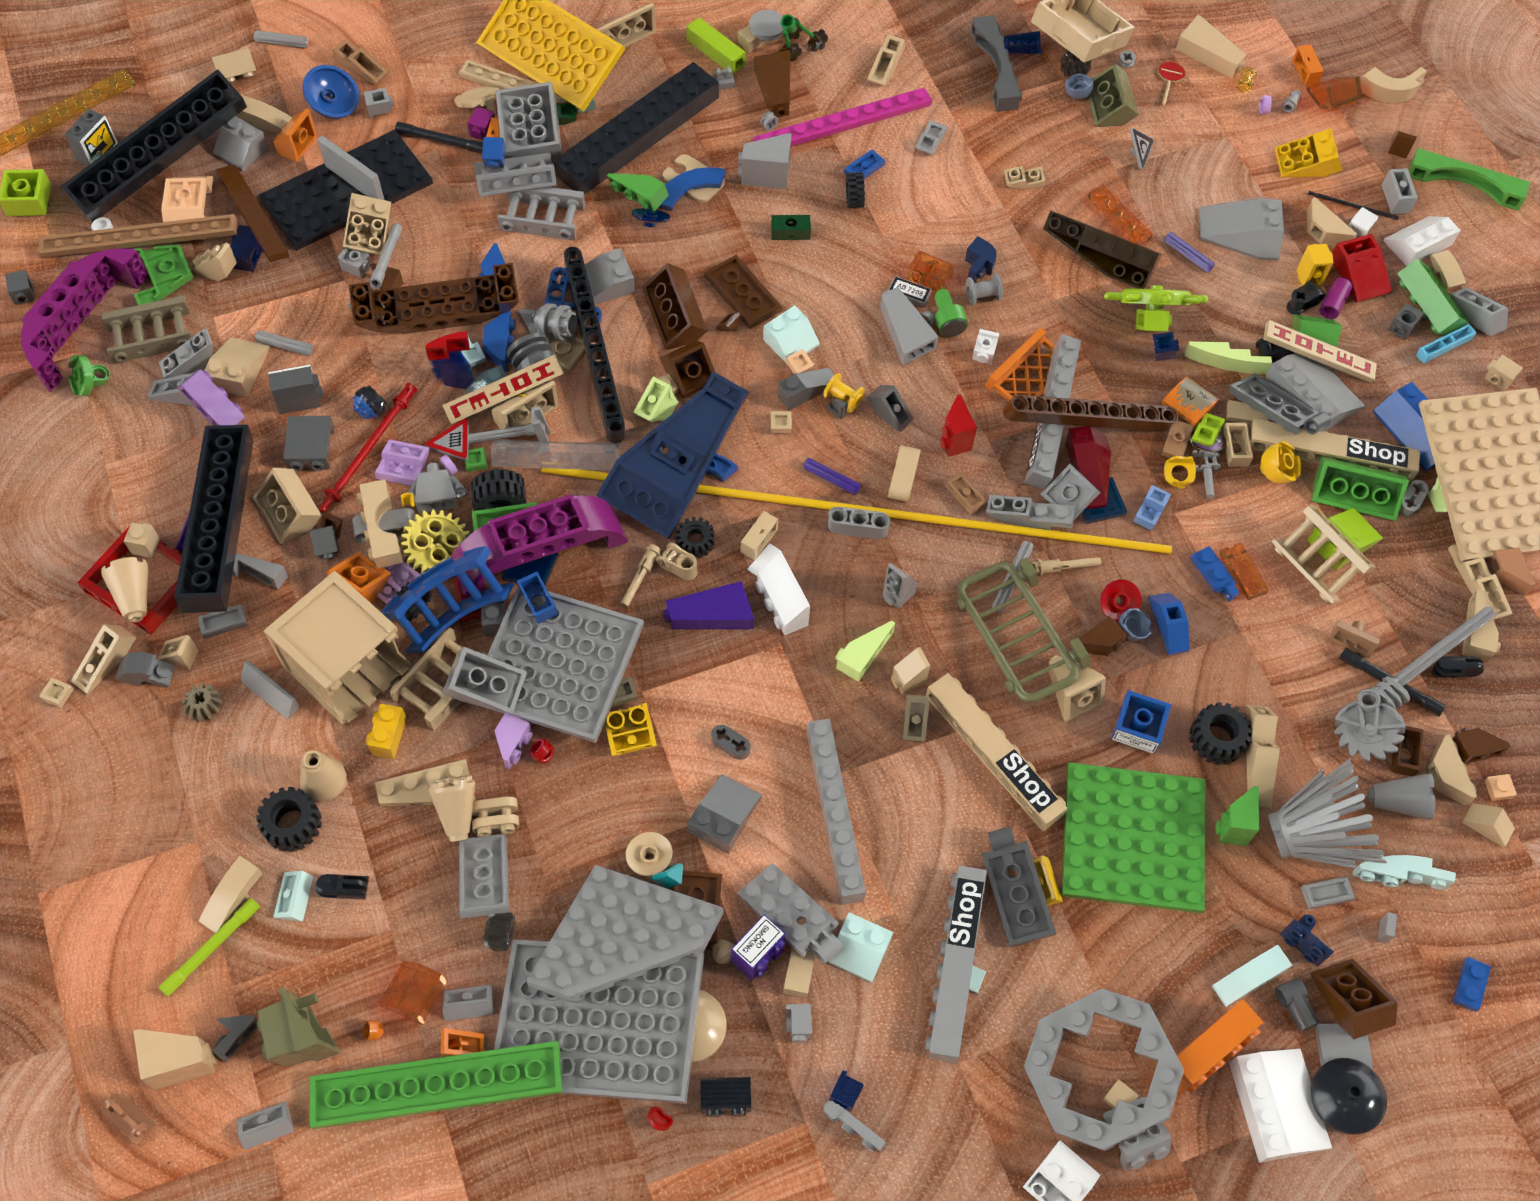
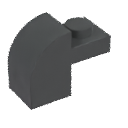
M132 652L121 658L116 679L136 686L146 681L167 688L170 685L175 665L156 659L157 655Z

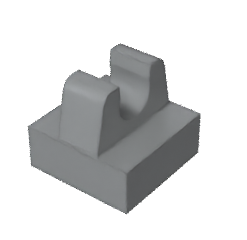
M729 66L724 70L717 68L716 71H713V78L719 82V90L735 88L732 70Z

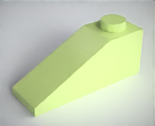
M890 621L849 642L845 649L841 648L835 658L837 659L836 669L859 682L893 634L895 622Z

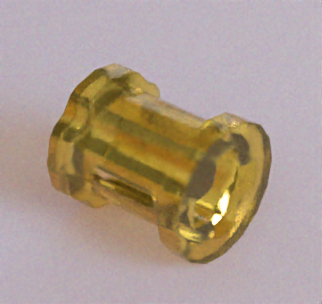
M1245 67L1240 71L1241 78L1236 84L1239 91L1249 92L1253 89V80L1257 76L1256 70L1251 67Z

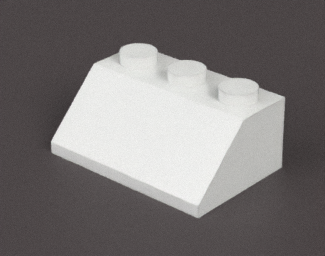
M1428 216L1384 238L1383 241L1408 266L1415 259L1422 261L1430 257L1429 255L1452 246L1461 230L1449 217Z
M779 553L757 572L755 585L759 594L763 593L765 597L764 602L767 610L773 612L775 616L773 619L777 629H781L783 634L787 635L808 626L810 605L783 554Z

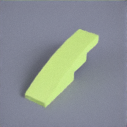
M1189 341L1184 352L1185 357L1224 370L1248 374L1267 375L1272 364L1271 357L1251 356L1250 349H1230L1229 342Z

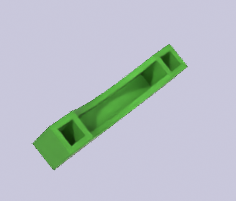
M1417 148L1408 170L1412 179L1422 182L1454 180L1467 183L1487 193L1499 205L1517 211L1526 199L1530 184L1526 180Z

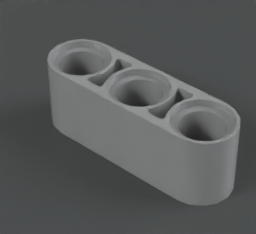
M833 507L828 513L827 526L835 534L883 539L889 531L890 518L883 512Z
M409 508L389 510L381 517L379 528L385 532L396 534L397 538H401V535L405 534L403 529L405 526H408V521H415V512ZM357 515L352 519L354 540L359 543H367L364 530H367V524H363L361 515Z

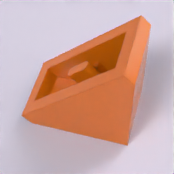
M448 1028L441 1029L442 1057L484 1051V1034Z

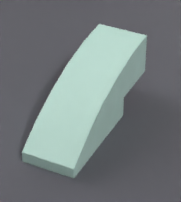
M1276 945L1213 984L1212 987L1225 1007L1284 973L1292 964L1279 945Z

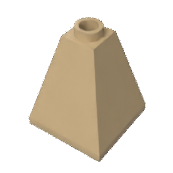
M1058 655L1052 657L1049 660V666L1062 660V657ZM1078 662L1076 664L1079 669V677L1076 682L1055 692L1065 723L1104 705L1105 676L1089 667L1082 669ZM1066 663L1049 671L1052 684L1069 676L1070 670Z

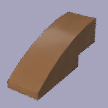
M347 39L333 49L332 58L350 72L370 83L377 84L389 73L361 47L357 49Z

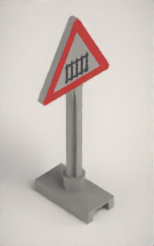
M540 406L532 407V423H526L525 426L469 434V420L465 418L426 442L425 446L467 461L469 444L520 435H537L543 449L551 448L547 437L548 434H551V431Z

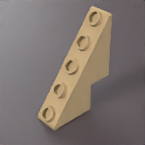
M1245 705L1246 721L1250 720L1251 726L1249 729H1252V739L1246 748L1247 791L1254 786H1258L1259 807L1271 808L1280 748L1274 743L1278 716L1268 707Z

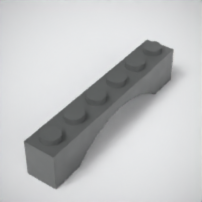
M994 15L974 17L971 26L974 43L991 57L998 70L999 79L994 85L992 95L996 112L1018 109L1019 101H1022V92L1018 90L1017 77L1013 75V65L1009 62L1008 50L1004 47V37L1000 35L999 23H996Z

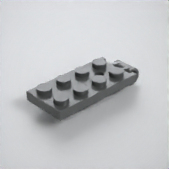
M1256 373L1230 385L1228 390L1236 399L1245 402L1252 409L1264 414L1268 419L1275 421L1283 426L1285 430L1295 435L1299 434L1300 429L1305 430L1311 435L1316 434L1327 428L1331 422L1328 414L1324 412L1319 413Z
M1010 826L987 832L993 851L981 854L1010 948L1056 935L1027 841L1015 844ZM1015 870L1017 875L1011 878L1008 876V871Z

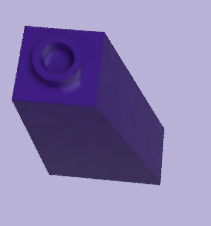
M742 581L666 600V609L663 610L666 623L670 622L672 629H754V617Z

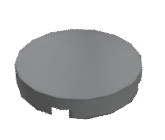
M773 10L758 11L750 18L749 30L754 37H759V40H776L780 38L783 31L781 26L783 16Z

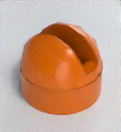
M376 1020L365 1021L363 1033L366 1041L377 1040L383 1035L382 1023Z

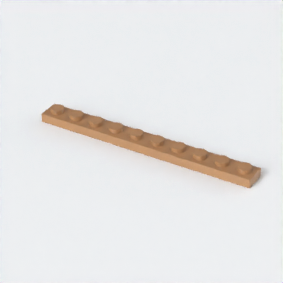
M235 214L43 236L39 238L38 254L41 258L237 235V217Z

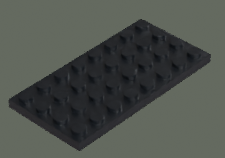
M396 130L390 131L347 152L378 175L384 200L391 202V204L433 184L432 177ZM324 163L259 194V198L297 251L346 227L351 194L366 195L327 168Z

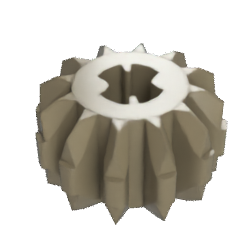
M201 682L198 688L192 685L191 692L184 691L186 698L181 699V703L184 706V713L191 720L194 721L198 718L203 723L205 717L212 720L213 713L219 714L218 707L222 706L221 694L218 690H215L213 685L209 684L206 686Z

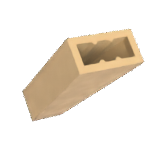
M1200 15L1195 17L1179 37L1176 50L1232 79L1237 73H1241L1245 67L1244 59L1246 54Z

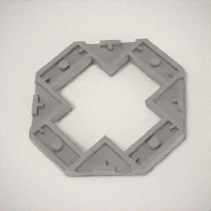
M1100 989L1040 1019L1024 1064L1027 1075L1055 1133L1103 1151L1145 1132L1146 1129L1158 1123L1161 1124L1169 1120L1184 1074V1068L1150 1004L1105 989ZM1096 1014L1141 1029L1134 1051L1135 1054L1158 1061L1144 1108L1119 1100L1111 1125L1066 1109L1065 1106L1072 1084L1049 1076L1064 1030L1088 1037Z

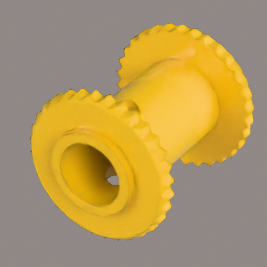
M837 373L828 382L824 390V398L829 399L831 396L845 401L848 403L847 412L852 413L861 403L865 389L861 387L857 391L841 382L842 375Z

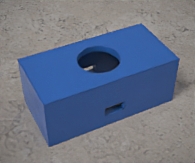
M538 572L517 580L519 588L538 624L558 615L556 606ZM541 595L545 598V603L541 606H534L532 603L535 596Z

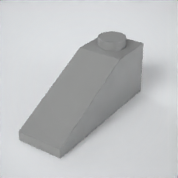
M1467 287L1450 294L1476 329L1490 336L1507 329V307Z
M193 373L154 381L147 398L154 401L194 406L177 389Z

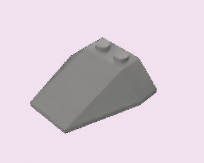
M1252 197L1199 208L1200 240L1256 259L1279 260L1284 232L1282 200Z

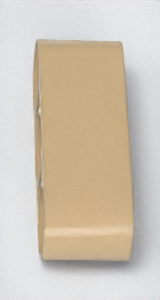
M900 445L888 498L909 502L921 449Z

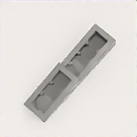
M236 553L233 569L235 577H238L244 571L277 590L288 578L285 567L282 565Z

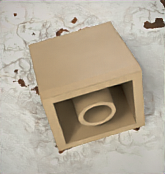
M142 1029L133 1031L140 1079L154 1090L216 1072L215 1064L218 1063V1057L213 1052L214 1049L199 1037Z

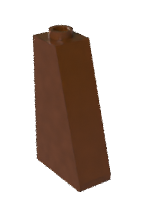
M790 50L755 56L754 72L768 111L773 112L774 116L777 117L789 115Z

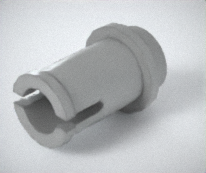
M1293 90L1288 99L1284 100L1282 104L1283 110L1287 113L1295 111L1297 103L1302 98V93L1298 90Z

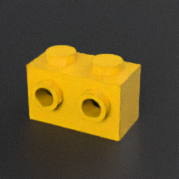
M1327 244L1307 246L1296 270L1301 286L1312 280L1318 287H1322L1333 264V255L1329 251Z
M380 704L378 711L374 712L372 732H368L366 737V745L372 756L395 760L407 720L402 707Z

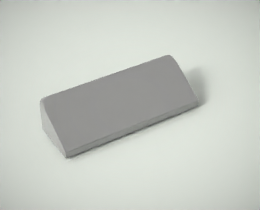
M246 660L244 662L241 682L286 719H289L300 708L295 697L250 661Z

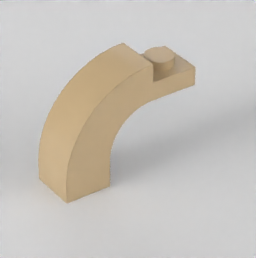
M1374 67L1363 75L1357 89L1366 96L1380 102H1405L1415 97L1419 87L1425 81L1423 78L1427 71L1420 67L1408 77L1392 78Z

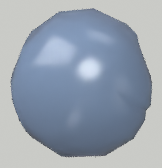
M1079 73L1066 79L1065 89L1067 94L1077 100L1088 97L1093 90L1092 77L1089 78L1087 75Z
M1135 608L1128 609L1121 614L1118 625L1127 633L1126 639L1129 641H1141L1152 633L1150 630L1152 621L1147 618L1143 611Z

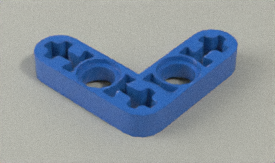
M556 267L551 271L545 304L552 303L557 307L567 305L571 310H575L572 302H565L568 287L565 268ZM559 275H562L560 284H558L557 278ZM558 290L562 293V295L559 297H554L551 295V293L553 291ZM595 306L599 323H601L602 311Z

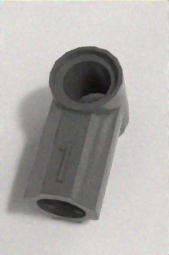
M1300 979L1292 980L1275 988L1278 1002L1282 1007L1287 1008L1299 1032L1320 1023L1307 1000L1308 992Z

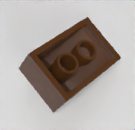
M1354 959L1311 972L1314 982L1338 1024L1353 1039L1396 1025L1398 1002Z

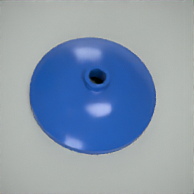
M332 65L316 66L306 74L303 80L302 90L306 102L315 112L324 117L342 119L351 115L358 106L360 96L355 81L347 72Z

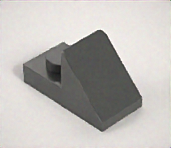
M253 1015L217 1019L230 1031L217 1041L213 1050L225 1063L258 1028L257 1019Z

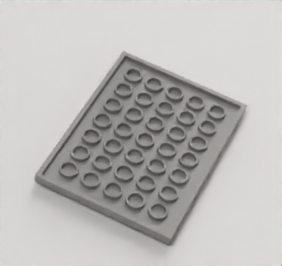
M513 939L494 1050L558 1041L560 1043L562 1094L687 1103L704 962L703 952L697 955L692 953L681 957L680 961L662 968L657 966L649 969L644 975L628 980V978L615 982L612 987L596 993L591 991L581 995L580 999L570 1002L529 987L527 984L528 977L549 942Z

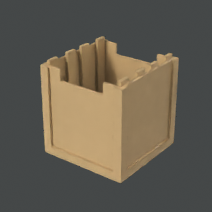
M333 571L264 630L284 670L343 726L354 721L358 717L357 713L364 706L367 705L369 707L377 700L375 697L380 692L384 694L392 687L390 683L399 675L403 677L410 671L411 663L398 651L394 639H398L397 627L336 571Z

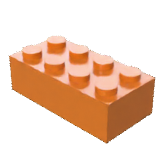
M1243 999L1177 1055L1184 1068V1074L1178 1090L1180 1094H1183L1186 1090L1192 1093L1261 1033L1258 1027L1264 1022Z

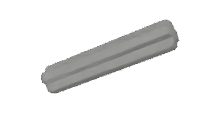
M258 30L254 33V40L256 42L307 48L309 44L306 36Z
M258 330L255 334L257 342L310 356L314 350L313 345L310 343Z

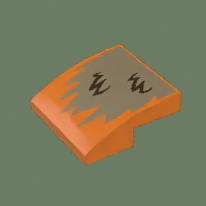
M1185 377L1168 393L1161 403L1165 406L1173 407L1181 418L1195 426L1203 419L1207 412L1217 405L1220 399L1190 378Z

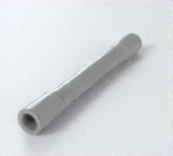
M398 223L391 225L376 269L373 271L369 281L374 289L381 287L395 245L400 238L402 226Z

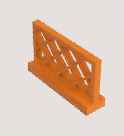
M1040 327L989 377L985 386L990 391L995 389L1008 402L1015 395L1042 396L1045 390L1044 384H1046L1047 380L1043 379L1042 371H1049V367H1043L1041 359L1051 360L1054 344L1045 337L1046 332ZM1044 344L1049 349L1050 354H1040V346ZM1037 358V366H1028L1027 359ZM1015 371H1024L1025 379L1015 378ZM1028 371H1038L1039 379H1029ZM1002 383H1012V391H1006L1000 385ZM1016 383H1026V391H1017ZM1030 384H1039L1040 391L1030 392Z

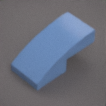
M1152 485L1133 522L1152 531L1171 494Z

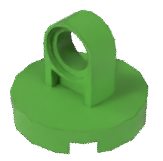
M73 355L70 358L68 368H72V376H68L72 392L78 395V397L89 396L93 386H101L107 382L110 372L105 366L91 365L85 355ZM94 372L102 373L104 378H97Z

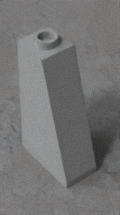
M899 287L885 291L881 295L880 309L899 359L904 366L937 348L938 335Z

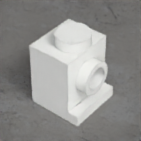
M980 329L972 360L992 364L999 333Z

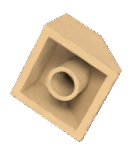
M249 48L212 57L215 69H218L229 82L235 81V76L242 75L243 78L253 76V71H256Z

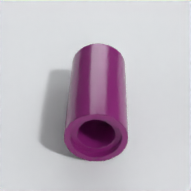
M1339 277L1333 281L1319 308V312L1324 318L1336 319L1353 287L1348 279Z

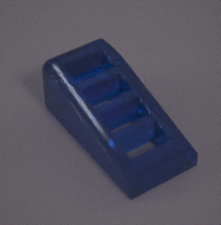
M1040 31L1004 36V47L1008 50V53L1042 54Z

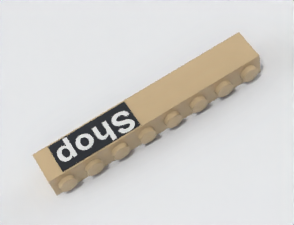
M1253 419L1248 430L1251 449L1254 452L1264 453L1268 447L1278 442L1286 441L1295 448L1292 452L1294 456H1299L1301 461L1319 464L1321 456L1404 475L1409 482H1412L1419 472L1420 450L1410 447H1400L1389 443H1379L1368 439L1332 434L1326 431H1319L1311 435L1305 430L1300 429L1299 434L1295 435L1285 430L1278 423L1264 419Z
M947 673L927 688L926 696L930 697L932 705L1042 831H1045L1064 816L1067 807L1063 798L1051 790L1048 781L1036 773L1033 764L1021 756L1018 747L1006 739L1004 731L991 722L989 714L976 705L974 697L962 689V685L957 678H953Z

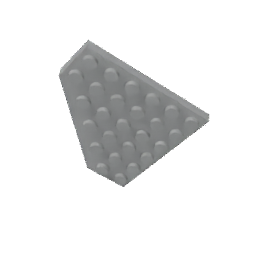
M595 865L528 977L527 984L529 987L572 1002L580 999V996L591 991L596 993L612 987L615 982L626 978L631 980L644 975L649 969L661 966V968L680 961L681 957L692 953L697 955L704 952L724 913L723 907Z

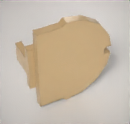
M480 87L465 91L455 98V105L461 108L483 107L485 105L486 110L495 112L492 100L496 99V90H499V88Z

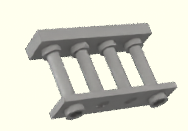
M550 152L505 158L504 168L499 167L498 169L485 167L483 161L474 163L479 196L557 185Z
M552 187L507 192L508 200H511L507 215L498 214L500 230L576 241V229L572 222L576 210L584 211V192ZM519 202L530 203L526 218L515 217ZM538 204L549 206L545 221L534 219ZM557 207L568 208L564 223L553 222Z

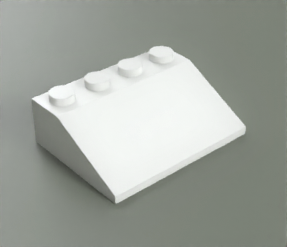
M1301 1049L1257 1052L1237 1056L1229 1062L1259 1163L1332 1149L1324 1121L1319 1117L1312 1103L1311 1080Z

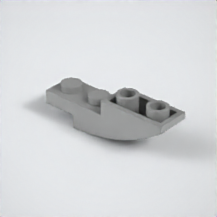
M989 495L986 515L1023 527L1052 530V527L1072 528L1075 506L1032 503V498Z

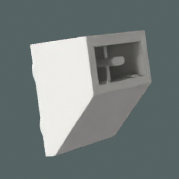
M1059 1140L1023 1188L1038 1201H1082L1092 1189L1100 1174Z

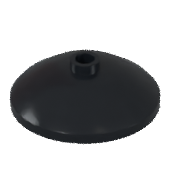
M1337 1058L1321 1066L1313 1077L1311 1083L1313 1106L1319 1117L1332 1129L1349 1135L1364 1134L1374 1129L1385 1116L1387 1109L1385 1087L1379 1076L1366 1064L1351 1058ZM1351 1088L1357 1091V1097L1352 1095Z

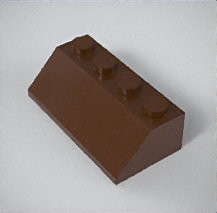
M667 263L642 286L666 350L697 341L708 331L684 269Z

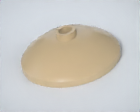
M700 990L691 1063L700 1062L712 1056L720 1048L726 1035L727 1023L722 1006L712 995Z

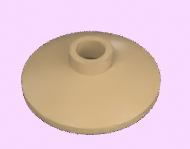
M655 832L639 834L630 841L626 849L628 866L632 871L642 876H654L659 872H663L670 865L673 857L672 846L668 839ZM649 855L654 856V858L651 860L646 859V857Z

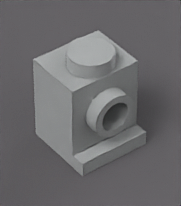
M386 88L364 92L370 119H373L374 115L392 112L391 107L394 106L392 95H387Z
M344 248L337 257L341 270L360 278L371 268L370 256L365 252Z
M811 1004L786 1005V1015H791V1017H786V1032H791L792 1043L807 1042V1039H811L812 1036Z

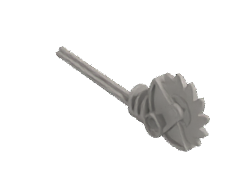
M1491 606L1483 608L1394 677L1386 676L1382 682H1378L1374 687L1360 691L1357 701L1343 707L1335 717L1334 726H1337L1334 734L1342 735L1339 747L1342 748L1348 745L1351 757H1355L1359 753L1367 762L1370 761V755L1377 759L1385 760V753L1398 752V748L1395 745L1404 740V736L1399 734L1405 733L1406 726L1396 708H1401L1402 703L1405 704L1410 701V696L1403 686L1494 618L1496 613L1493 611V608Z

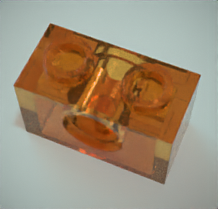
M919 250L909 266L907 279L931 288L932 291L946 289L953 277L955 265Z

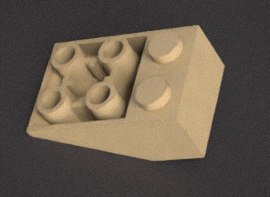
M352 193L342 248L381 256L385 245L391 202Z

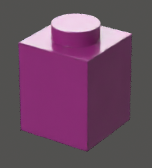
M476 107L468 121L471 137L483 140L487 136L491 117L495 118L493 111Z

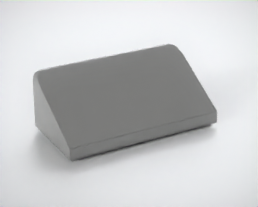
M492 984L443 991L442 1010L445 1021L493 1015Z
M287 1102L237 1119L238 1138L244 1149L252 1148L294 1131Z

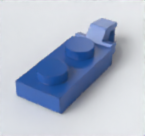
M1210 546L1191 555V561L1214 592L1223 593L1229 602L1237 598L1239 591L1235 586L1234 578Z

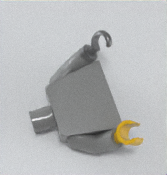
M429 463L426 466L427 472L419 473L417 481L412 483L408 492L401 494L402 507L406 504H411V507H414L416 504L418 514L423 511L432 512V509L441 511L459 508L457 498L466 497L468 491L465 490L464 485L455 476H449L448 470H440L438 463Z

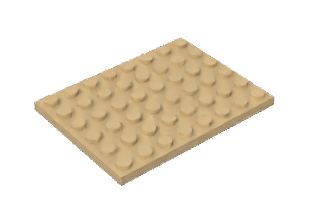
M1537 388L1422 400L1418 403L1461 562L1481 557L1488 559L1493 556L1495 551L1519 547L1522 554L1540 552V398Z

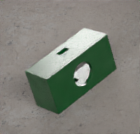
M771 215L772 240H810V215Z

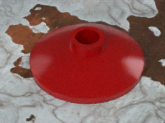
M1117 579L1107 584L1100 597L1102 612L1106 617L1110 616L1115 622L1119 621L1121 614L1126 610L1135 608L1140 610L1142 605V596L1138 587L1131 581ZM1117 597L1120 598V603L1118 605L1115 602Z

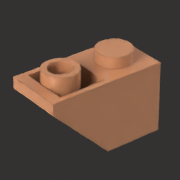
M1520 547L1495 551L1493 556L1487 561L1492 574H1496L1498 581L1521 595H1527L1536 585L1535 578L1530 573L1526 557L1522 554Z

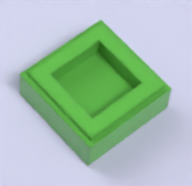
M484 448L469 450L468 460L465 461L467 472L488 469Z

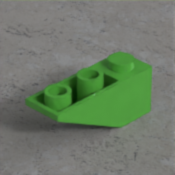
M608 173L607 175L610 187L615 192L623 193L629 200L637 201L645 209L649 208L655 211L669 196L665 184L650 175Z

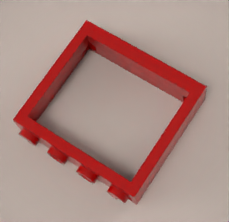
M129 527L77 582L85 594L120 616L122 614L111 593L97 584L103 578L101 574L102 567L105 566L107 569L111 566L110 562L121 559L129 550L124 543ZM160 539L156 552L180 566L182 553L176 548H168L167 544ZM177 581L141 621L131 623L152 635L177 607V602L174 598Z

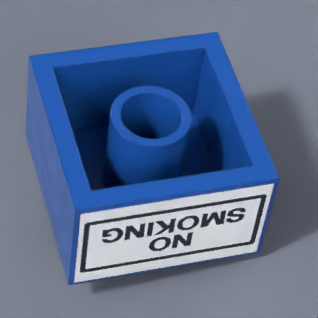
M1127 690L1120 706L1111 740L1155 754L1161 743L1172 704Z

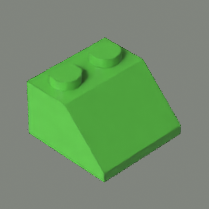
M1293 315V330L1332 346H1338L1342 328L1340 323L1333 319Z
M1258 786L1252 787L1232 803L1227 811L1223 812L1221 819L1217 820L1215 833L1219 835V843L1247 846L1258 833Z

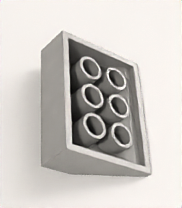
M552 82L496 90L500 137L504 139L506 145V156L517 157L550 152L551 159H556L563 154L556 96Z
M1298 353L1287 355L1271 364L1265 377L1267 381L1319 413L1324 412L1328 414L1331 421L1330 425L1321 431H1327L1365 407L1327 365Z

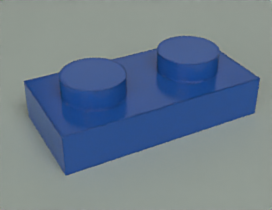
M872 149L845 167L844 173L863 172L865 179L883 167L885 159Z
M1466 957L1462 965L1453 1002L1472 1011H1479L1491 966Z

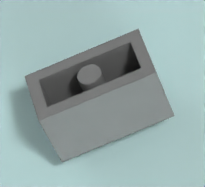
M1408 168L1390 169L1382 183L1391 214L1410 213L1418 197Z

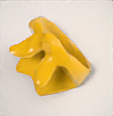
M1174 456L1165 462L1164 477L1171 486L1183 489L1194 482L1196 466L1192 456ZM1175 466H1183L1188 472L1187 479L1184 481L1174 479L1171 473L1172 469Z

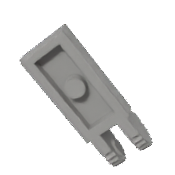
M830 1100L825 1103V1106H823L824 1113L832 1122L841 1121L843 1123L841 1128L851 1136L856 1133L863 1139L861 1144L872 1153L875 1149L878 1152L882 1151L885 1147V1141L840 1105Z

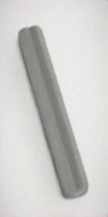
M1022 542L1012 563L1018 571L1021 570L1019 561L1026 557L1029 558L1032 552L1033 544L1031 542ZM1009 573L1007 574L1004 582L1012 579ZM1015 582L999 590L992 608L1009 600L1016 585ZM1005 607L995 612L1001 614L1003 613Z

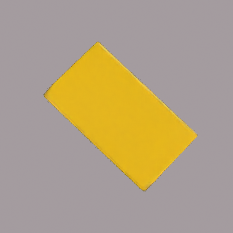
M1040 856L1033 859L1047 906L1063 902L1049 858Z

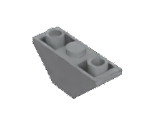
M204 328L159 361L164 378L194 373L199 369L205 370L213 353V344L207 329Z

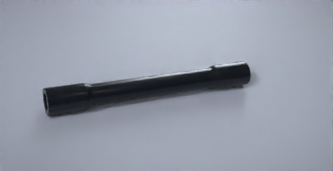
M400 121L395 125L396 132L400 134L416 136L480 154L483 151V142L468 140Z
M1346 647L1339 656L1340 660L1356 669H1360L1380 682L1386 676L1394 677ZM1408 684L1403 686L1408 692L1410 699L1438 717L1444 711L1446 705L1421 693Z

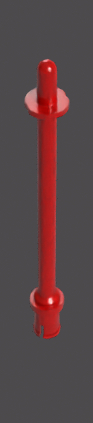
M406 383L400 394L393 398V407L333 489H325L324 493L327 497L319 507L320 513L327 512L333 502L340 503L342 501V497L339 495L399 411L408 408L409 401L418 391L414 385L410 388L411 383Z

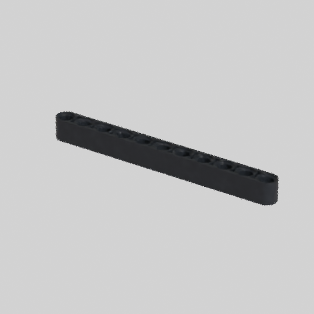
M568 247L564 251V267L606 438L609 442L617 444L622 442L625 437V423L582 252L577 247Z

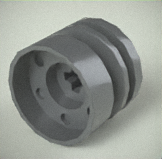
M539 332L521 337L507 349V356L514 368H516V372L555 355L551 351V346L546 336Z

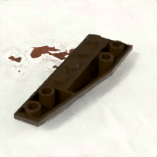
M1051 210L1043 227L1046 232L1106 276L1137 289H1145L1162 254Z

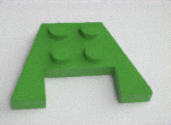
M180 244L155 246L154 249L150 250L134 248L137 250L142 262L145 263L154 285L153 288L134 294L138 305L160 301L194 278Z

